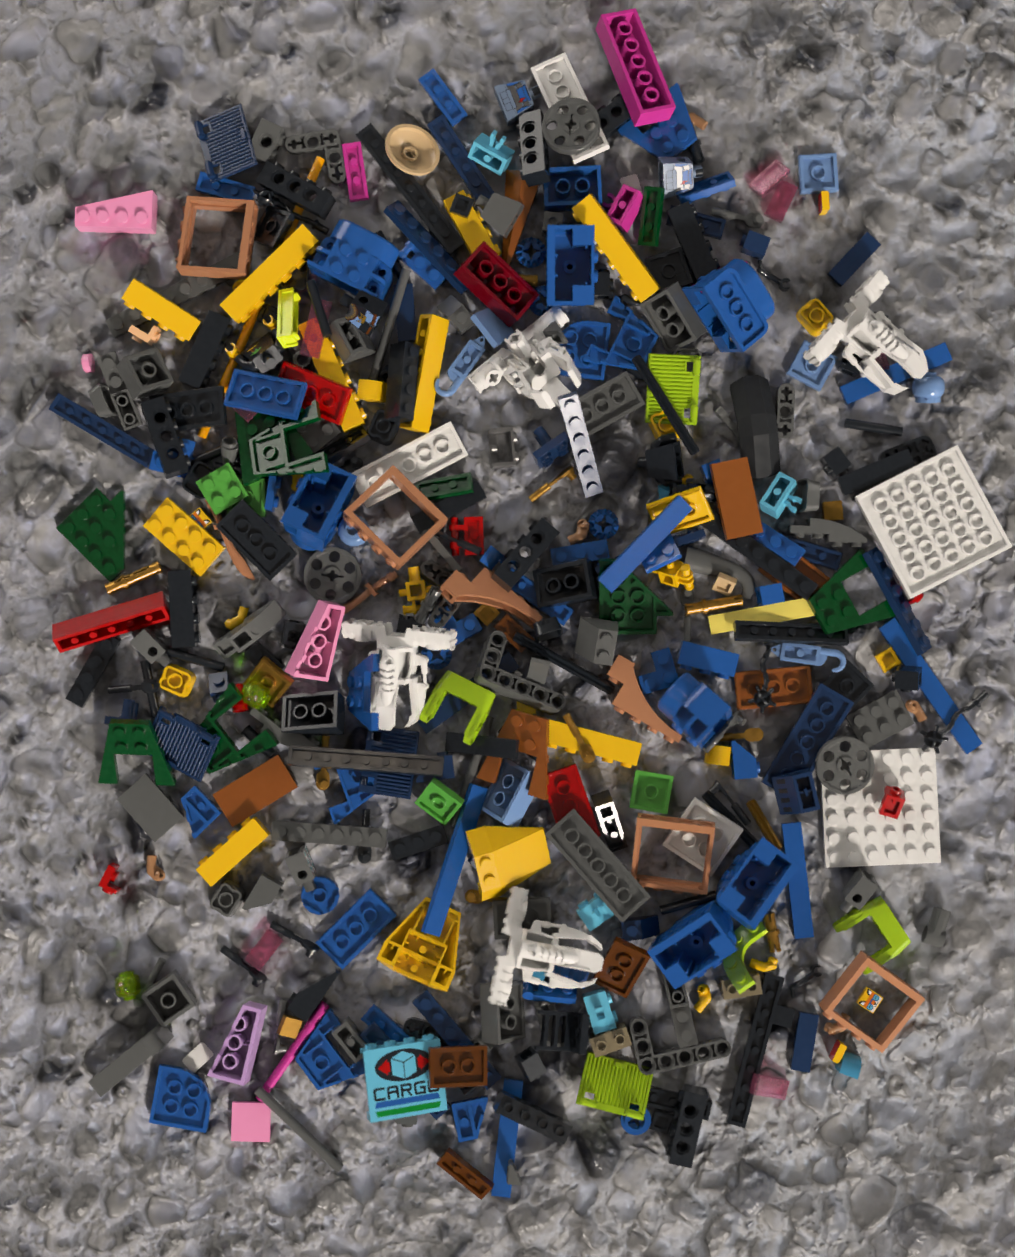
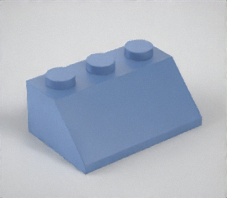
M504 758L500 766L497 783H491L482 811L503 824L518 827L534 797L528 795L533 771L510 759Z

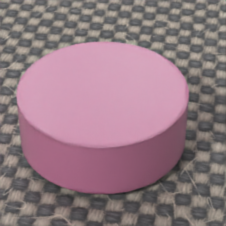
M91 353L83 354L81 363L84 372H95L96 366L93 355Z

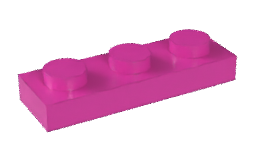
M361 141L342 144L350 202L369 200Z

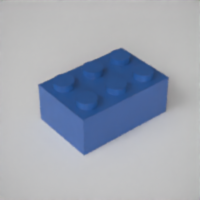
M601 165L550 167L551 182L543 183L544 212L573 211L572 208L591 193L602 206Z

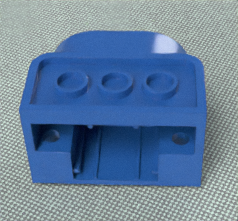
M340 219L330 237L325 238L321 245L316 248L317 252L313 260L307 261L311 273L354 296L359 291H364L384 301L393 284L394 279L391 269L399 256L398 248L388 240L362 226L345 219Z
M547 225L546 306L594 305V283L598 282V270H594V263L598 262V250H594L595 225ZM568 265L572 266L571 270L567 268Z
M741 259L731 260L723 268L713 270L706 276L698 278L694 286L682 289L720 352L746 351L766 334L768 330L766 320L775 312L774 301L759 275L752 266Z
M328 463L329 472L305 474L304 478L299 479L296 485L297 491L295 494L292 493L287 502L289 505L280 520L283 523L284 529L290 534L292 541L298 547L309 551H324L335 536L339 523L343 519V513L354 495L357 476Z
M690 673L681 675L664 693L657 704L659 711L673 722L671 724L672 728L680 735L684 733L687 736V741L694 747L698 745L701 750L732 716L731 707L704 683L696 680Z
M761 837L749 850L738 854L724 872L717 884L716 901L726 913L744 927L756 929L800 865L764 837Z
M714 901L701 904L677 920L672 927L658 935L651 943L647 953L673 988L677 989L694 977H702L707 972V969L710 967L716 968L723 962V959L738 950L736 947L737 938L733 933L732 918Z

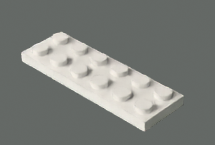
M565 52L530 68L548 109L558 101L567 98H580L588 101ZM563 107L558 113L564 115L569 109ZM582 107L577 111V113L583 115L588 111V109ZM572 120V124L570 125V127H568L569 130H570V135H571V129H572V127L574 126L573 120ZM588 123L585 128L592 130L596 124ZM600 129L597 140L590 148L581 153L570 155L574 164L610 149L602 129ZM577 138L574 141L575 145L584 143L583 138Z
M450 421L351 474L357 476L356 489L361 496L392 465L414 485L416 482L467 457L468 453ZM388 479L364 504L368 509L402 490Z

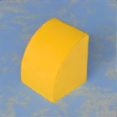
M359 379L357 398L372 403H385L387 383Z
M715 745L708 753L705 752L704 763L729 766L731 747Z

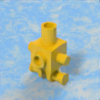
M676 560L652 572L659 575L660 583L675 588L683 584L688 591L694 588V577L690 570V565L684 564L680 560Z
M419 566L408 568L409 582H405L406 589H399V596H407V601L412 602V605H403L404 615L408 613L416 615L421 604L416 605V601L421 603L422 599H425L430 587L433 586H426L425 580H421Z

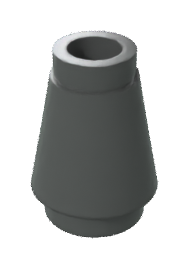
M224 437L220 442L223 465L228 462L231 466L234 465L239 448V443L234 437Z

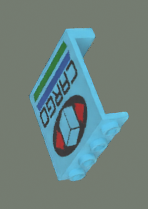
M434 1034L422 1035L421 1039L407 1037L403 1038L402 1042L388 1040L384 1041L383 1045L369 1043L365 1044V1048H360V1052L363 1054L369 1108L367 1119L370 1123L448 1110L445 1088L430 1089L428 1084V1047H441L438 1037L434 1036Z

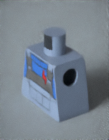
M524 80L494 86V94L507 126L518 121L519 114L533 111V100L542 97L539 86L528 89Z
M658 157L659 187L665 188L664 199L692 190L694 188L693 178L703 177L702 165L693 166L688 157Z

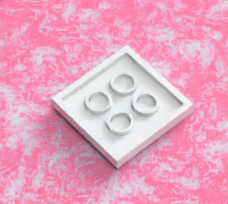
M694 797L680 818L715 822L709 875L712 876L743 832V828ZM671 830L663 842V846L704 872L708 834Z

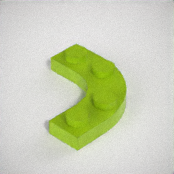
M762 922L758 924L756 929H747L743 925L737 928L733 933L737 938L736 947L738 950L723 959L724 970L739 994L756 984L746 969L744 955L752 943L768 933Z

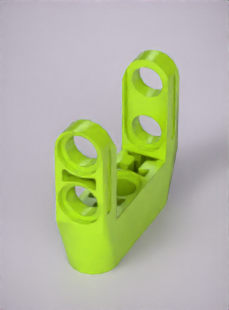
M447 670L434 687L419 719L428 723L434 718L447 693L477 707L464 731L463 742L471 746L489 715L496 694Z
M878 896L867 901L862 909H853L849 914L835 921L832 926L836 932L846 931L870 916L888 944L870 957L883 965L903 951L911 941L884 899ZM867 967L864 970L863 974H869L873 972V970Z

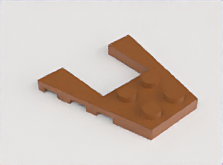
M511 709L497 737L519 740V752L537 757L528 795L548 800L549 719L517 709ZM487 756L476 778L497 783L502 758Z

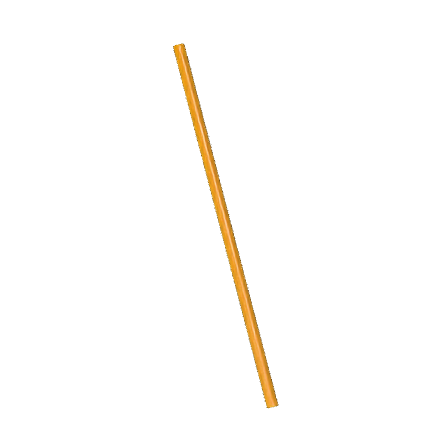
M316 156L308 174V179L316 183L325 159ZM295 205L293 211L302 215L304 209ZM294 219L283 242L295 232L299 220ZM262 306L250 313V318L243 326L236 343L239 354L245 349ZM235 358L229 359L218 385L224 387V393H226L233 370L238 365L234 360ZM211 427L199 429L197 436L206 439Z

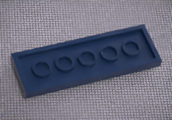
M819 683L761 782L774 789L771 780L773 776L806 768L813 772L818 751L827 741L835 736L855 702Z

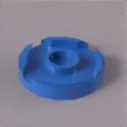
M316 876L313 880L317 888L306 892L303 886L301 899L304 907L309 912L322 915L329 913L335 908L340 894L338 886L332 879L325 876Z

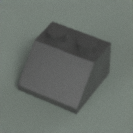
M580 616L575 652L592 663L612 666L618 636V621Z

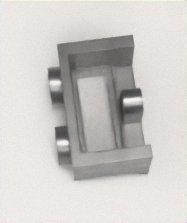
M513 427L489 429L488 441L491 470L515 467L516 462H519L518 451H515L514 443H517V433L513 432Z

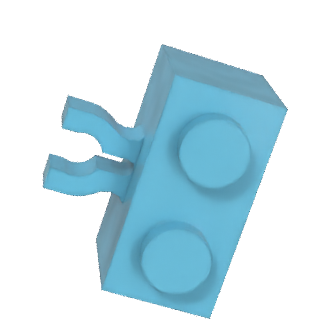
M496 130L491 133L490 137L481 133L474 140L467 157L501 176L509 167L515 151L503 145L506 141V136L503 135L500 141H496Z
M779 471L759 502L761 511L776 519L780 517L786 506L791 512L796 513L797 508L792 506L791 502H798L799 504L803 502L802 498L793 496L798 489L796 480Z
M596 893L593 894L594 898L591 900L585 899L577 905L578 909H576L577 914L589 931H592L615 915Z
M599 988L582 994L595 1035L617 1028L615 1022L619 1020L616 1011H611L610 1003H613L610 992H605L604 988Z

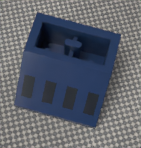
M809 768L771 777L780 815L802 814L821 809L812 771Z

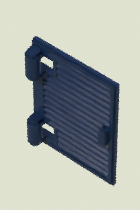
M238 104L204 120L194 122L195 131L200 140L205 159L204 165L207 176L212 184L258 164L242 104ZM209 126L210 132L205 134L203 128ZM220 166L221 172L216 174L213 168Z
M161 705L152 725L159 739L160 748L164 750V757L167 763L172 768L201 782L221 737L217 734L212 735L206 732V728L177 713L172 714L168 712L167 708ZM165 718V719H167V720H169V721H171V722H170V724H169V723L163 721L162 719ZM205 739L206 741L210 742V745L203 742L202 740Z
M393 728L390 731L380 729L379 731H370L368 729L365 751L417 754L420 732ZM375 732L381 733L380 741H374ZM362 771L359 792L411 799L414 775ZM368 777L374 778L373 786H367Z

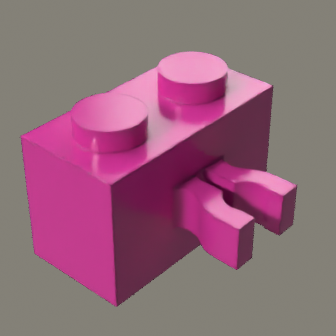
M623 184L617 197L608 192L607 196L612 199L613 203L607 204L603 202L602 206L609 210L608 216L616 227L628 233L642 207L643 195L639 190Z

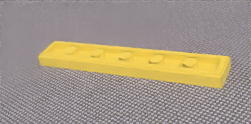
M801 598L707 617L710 633L713 635L734 631L733 623L735 620L783 622L815 615L807 601Z

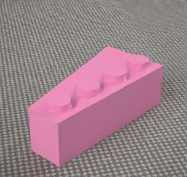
M153 190L77 206L75 207V227L80 232L156 234L158 196Z
M318 600L284 672L293 677L328 682L345 612L344 606L335 602Z

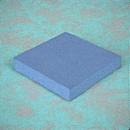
M837 153L798 155L800 195L818 194L821 191H828L829 193L839 191Z
M489 308L481 310L470 317L493 348L504 344V339H508L511 334L515 333L511 326L508 327Z
M804 340L786 375L820 392L838 357L830 354L821 362L820 366L816 367L803 358L804 351H808L811 344L809 341Z

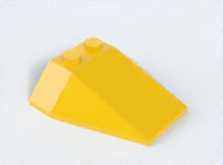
M482 826L465 831L469 849L473 854L479 881L477 885L482 902L503 895L509 891V888L517 886L551 864L543 827Z
M425 897L384 941L376 959L391 970L422 985L447 992L455 975L461 913L449 907L440 937L421 932L431 901L430 898Z

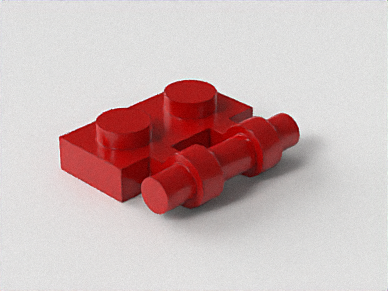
M483 516L464 517V525H458V517L451 518V525H449L451 537L459 540V531H464V540L481 547L480 555H484ZM451 541L449 544L450 549H452V556H459V548L461 547ZM465 549V556L478 555Z

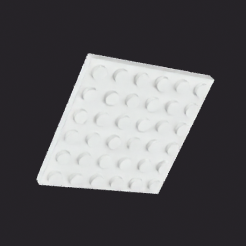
M958 445L854 497L908 600L1013 547Z
M928 747L925 751L922 748L870 750L875 764L873 776L863 789L853 794L834 793L820 782L825 868L941 863L936 753L934 748ZM864 750L858 751L856 754L857 759H865L866 752ZM825 752L823 754L824 761H830L833 758L832 752ZM841 759L842 766L840 768H844L848 771L847 764H849V762L846 763ZM864 769L858 770L857 778H865L866 771ZM827 770L823 774L825 780H830L833 777L831 770ZM848 779L840 782L841 789H847L850 785ZM885 786H896L904 791L906 800L898 819L881 815L878 812L885 795Z

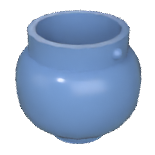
M926 372L921 379L915 378L913 380L912 393L915 396L916 403L941 402V396L945 391V383L941 377L937 376V372Z
M355 514L370 529L367 520ZM343 519L340 521L338 535L343 543L353 547L360 546L366 542L358 536V531L354 527L350 528Z

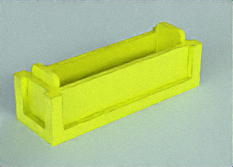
M293 287L278 290L276 338L283 348L298 346V340H300L298 335V314L301 297L298 292H294Z

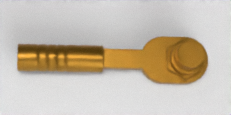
M572 465L567 467L549 483L546 482L528 498L533 503L549 491L553 484L565 476L571 481L577 477L574 467Z
M570 713L563 715L572 735L580 745L579 754L586 763H592L595 760V753L592 747L584 743L580 735L581 733Z
M758 727L748 728L744 733H725L720 741L743 738L749 742L760 741L764 734L762 729Z
M322 736L321 747L329 748L330 736ZM321 768V771L316 775V787L320 790H326L330 784V775L326 771L327 768Z
M470 889L465 893L467 902L482 903L479 890ZM496 897V898L489 899V900H486V901H488V902H493V900H500V899H507V898H506V897Z

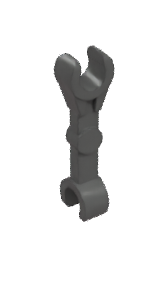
M718 407L714 413L733 431L739 442L737 424L729 418L723 407Z

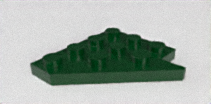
M96 488L56 529L109 582H112L125 570V491L121 490L110 500L99 488Z
M599 559V576L616 559ZM633 572L612 593L599 582V619L618 621V634H657V616H673V610Z

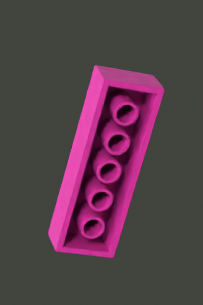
M636 8L602 14L596 26V32L634 127L670 120L676 106Z

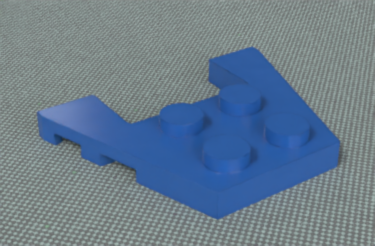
M678 83L669 88L676 106L670 120L656 123L644 134L638 127H634L632 119L618 129L620 135L625 136L634 144L644 148L656 158L676 157L697 140Z
M615 295L607 313L623 320L624 324L610 352L591 343L583 361L637 370L632 359L637 355H641L646 363L649 353H651L659 336L642 319L639 320L632 313L633 311L621 302V299Z
M380 654L368 656L349 671V676L347 677L349 695L347 696L346 703L348 710L370 731H379V713L370 712L371 672L380 671Z
M336 769L347 801L328 808L334 824L340 822L344 817L375 795L359 792L362 771ZM368 777L367 786H373L374 778Z
M331 1008L295 1058L317 1090L365 1074L363 1058L356 1064L353 1063L349 1066L326 1036L327 1033L341 1023Z

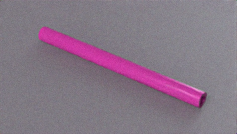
M321 1001L263 1085V1088L268 1093L274 1088L329 1008V1005ZM256 1096V1099L258 1101L263 1102L260 1098Z

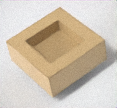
M719 572L712 590L730 596L736 585L737 578Z

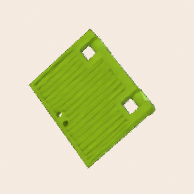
M649 353L648 368L684 425H697L701 356ZM687 362H693V372H687ZM647 386L645 423H651V416L662 412V408ZM684 408L690 409V418H684ZM663 413L660 416L654 417L653 420L655 423H658L662 417L667 416ZM663 419L660 424H671L668 419Z
M587 1051L576 1104L643 1121L653 1074H643L635 1063L604 1055L595 1058L594 1053ZM642 1065V1068H643V1069H649V1068H650V1067H647V1066H643V1065ZM585 1092L594 1094L593 1100L585 1098ZM630 1103L639 1105L638 1111L629 1109Z

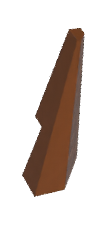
M507 169L505 197L518 201L525 206L507 238L503 237L502 259L510 266L540 185L528 187L526 181L521 178L520 170Z

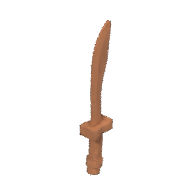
M205 500L208 509H210L218 524L223 519L221 513L215 515L207 500ZM213 525L214 530H218L216 525ZM220 531L228 553L238 571L248 579L255 580L245 559Z
M396 570L387 573L386 576L376 581L373 585L370 582L365 584L364 586L368 589L352 601L342 605L345 607L344 615L370 595L374 597L379 595L378 589L399 577Z

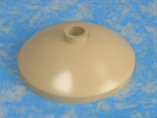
M400 124L393 127L386 136L385 150L387 156L401 171L410 175L422 176L431 173L438 165L440 160L438 144L421 127L412 124Z

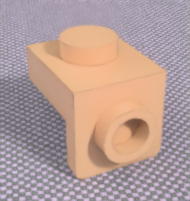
M133 325L128 330L133 335L131 339L139 344L145 342L151 347L153 343L156 344L161 336V330L155 325L149 334Z

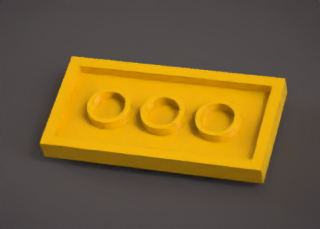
M167 497L143 525L144 528L199 576H202L226 548L170 497Z

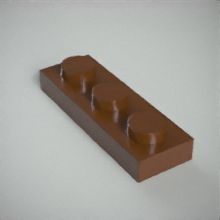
M448 1148L436 1163L481 1200L494 1186L492 1181L451 1148Z

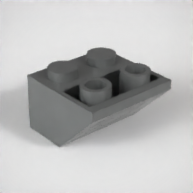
M345 317L334 320L330 325L332 332L330 338L343 364L377 352L371 338L346 320Z

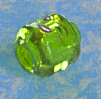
M253 681L250 684L246 683L241 691L243 693V702L254 709L265 708L271 699L270 689L258 681Z
M134 971L119 973V976L114 980L116 995L123 998L124 1001L135 999V995L141 992L139 975L135 974Z

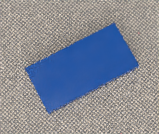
M234 368L223 404L232 408L297 421L308 385L306 382Z
M370 887L315 943L343 970L397 914Z

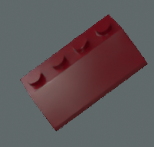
M485 241L473 251L453 274L508 327L516 323L539 296Z

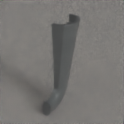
M687 545L684 564L690 565L692 573L717 577L719 572L737 578V581L742 585V597L751 600L755 590V582L749 571L725 558Z

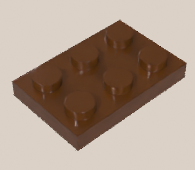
M616 936L604 957L602 970L596 972L593 978H597L595 984L627 998L651 958L650 955L647 953V950Z
M487 1045L428 1047L429 1088L488 1086Z

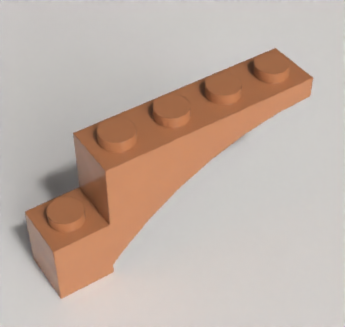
M486 567L483 568L472 582L468 580L464 573L456 569L440 587V590H442L441 595L451 604L454 602H474L489 605L515 616L532 629L533 624L543 618L538 610L525 602L523 597L517 595L512 590L508 593L491 578L494 572Z
M617 654L612 666H610L606 673L609 676L608 680L616 685L619 682L622 683L611 702L614 705L613 709L622 715L624 712L630 714L631 717L629 719L638 724L642 721L648 725L646 729L655 734L658 731L664 734L663 739L673 744L676 741L679 743L683 736L663 722L645 699L633 668L635 663Z

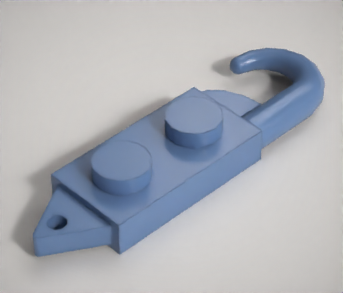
M484 335L474 340L470 339L449 367L447 375L453 383L448 390L440 389V379H436L434 388L440 396H452L486 351L484 349Z
M781 643L771 648V652L779 657L780 661L821 666L827 660V656H832L840 660L839 667L833 668L832 672H839L846 665L845 655L837 649L794 643Z

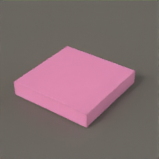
M233 1101L231 1141L270 1142L271 1109L264 1102Z

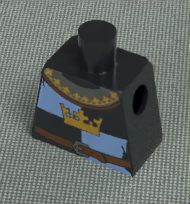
M359 291L355 298L344 293L339 302L348 308L345 316L346 320L369 337L379 324L388 305L387 302L364 291Z

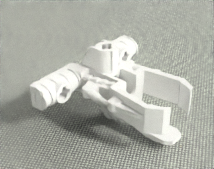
M877 270L873 275H869L867 280L856 290V294L850 297V301L844 304L848 312L847 317L843 321L836 318L833 321L834 324L829 322L826 330L823 329L821 334L810 344L808 351L805 350L803 353V358L808 360L810 364L818 367L836 349V345L840 341L845 345L842 357L846 358L860 371L861 377H866L878 386L882 392L892 395L898 394L909 387H902L897 383H893L878 364L875 358L882 352L898 362L913 378L921 379L929 370L923 349L904 335L902 328L898 329L892 324L883 311H878L874 314L868 308L881 296L885 286L889 284L888 277L881 270ZM854 353L860 358H862V361L859 364L857 359L853 356Z
M558 306L551 307L525 330L520 332L516 329V332L511 334L508 339L505 338L504 341L508 349L501 348L467 376L474 388L479 393H482L489 386L498 384L501 377L504 376L514 386L518 394L522 393L524 396L534 399L539 408L551 409L557 406L560 409L557 397L571 391L557 378L561 373L559 367L568 372L577 388L581 385V374L567 349L561 347L551 336L546 338L543 330L554 321L557 322L560 329L565 323L569 322V318ZM516 377L520 379V381L517 384L516 380L514 379Z
M355 618L342 622L341 634H343V638H350L359 642L377 641V650L370 651L368 656L380 654V671L375 674L371 672L370 712L379 713V729L390 731L395 726L396 700L399 685L409 684L412 715L409 717L405 727H410L418 722L424 708L426 690L429 688L427 683V663L429 658L418 653V646L426 647L429 650H454L457 643V631L455 629L446 630V628H427V626L418 627V625H413V628L406 629V633L393 632L392 622H387L386 624L383 621H378L377 623L374 620H355ZM418 665H421L423 682L421 681V675L416 674Z
M513 886L511 889L509 888L510 897L507 898L506 918L503 919L504 927L501 929V933L510 936L506 956H496L495 961H497V964L494 966L495 974L492 975L489 990L491 994L488 996L487 1001L491 1004L507 1007V1000L512 988L514 968L522 969V980L524 982L536 985L541 984L551 989L556 987L566 989L584 988L595 984L597 978L577 982L552 972L554 965L592 973L601 971L604 958L599 953L558 945L559 939L587 940L588 943L594 945L599 951H602V944L592 935H587L580 930L567 927L566 924L534 920L530 930L522 928V922H524L527 911L528 892L530 890ZM541 928H559L558 933H551V935L541 932ZM534 971L544 972V976L549 977V983L533 977Z

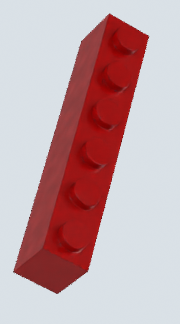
M163 591L52 624V640L59 652L62 653L170 620L169 603Z

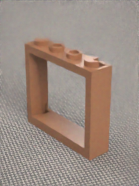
M187 196L185 206H183L184 219L180 223L182 233L181 239H178L179 255L175 259L177 262L176 268L182 276L245 280L250 276L259 209L256 202L243 199ZM197 209L245 213L237 269L189 266Z
M394 465L343 513V520L350 528L354 527L358 531V536L363 541L367 540L372 545V550L378 555L381 554L386 559L387 565H390L392 568L395 567L397 570L411 559L448 521V518ZM388 479L398 486L435 523L400 558L353 513Z
M638 813L631 869L632 876L643 888L651 887L656 891L672 890V892L678 894L689 892L695 896L697 894L707 895L715 822ZM642 826L708 834L702 882L637 874Z
M861 950L818 1005L823 1010L822 1014L827 1019L831 1020L833 1018L837 1021L836 1024L843 1030L849 1029L851 1031L850 1034L859 1041L861 1039L866 1041L865 1045L871 1050L877 1049L883 1053L924 1002L925 998L919 991ZM867 967L909 996L876 1040L833 1010Z

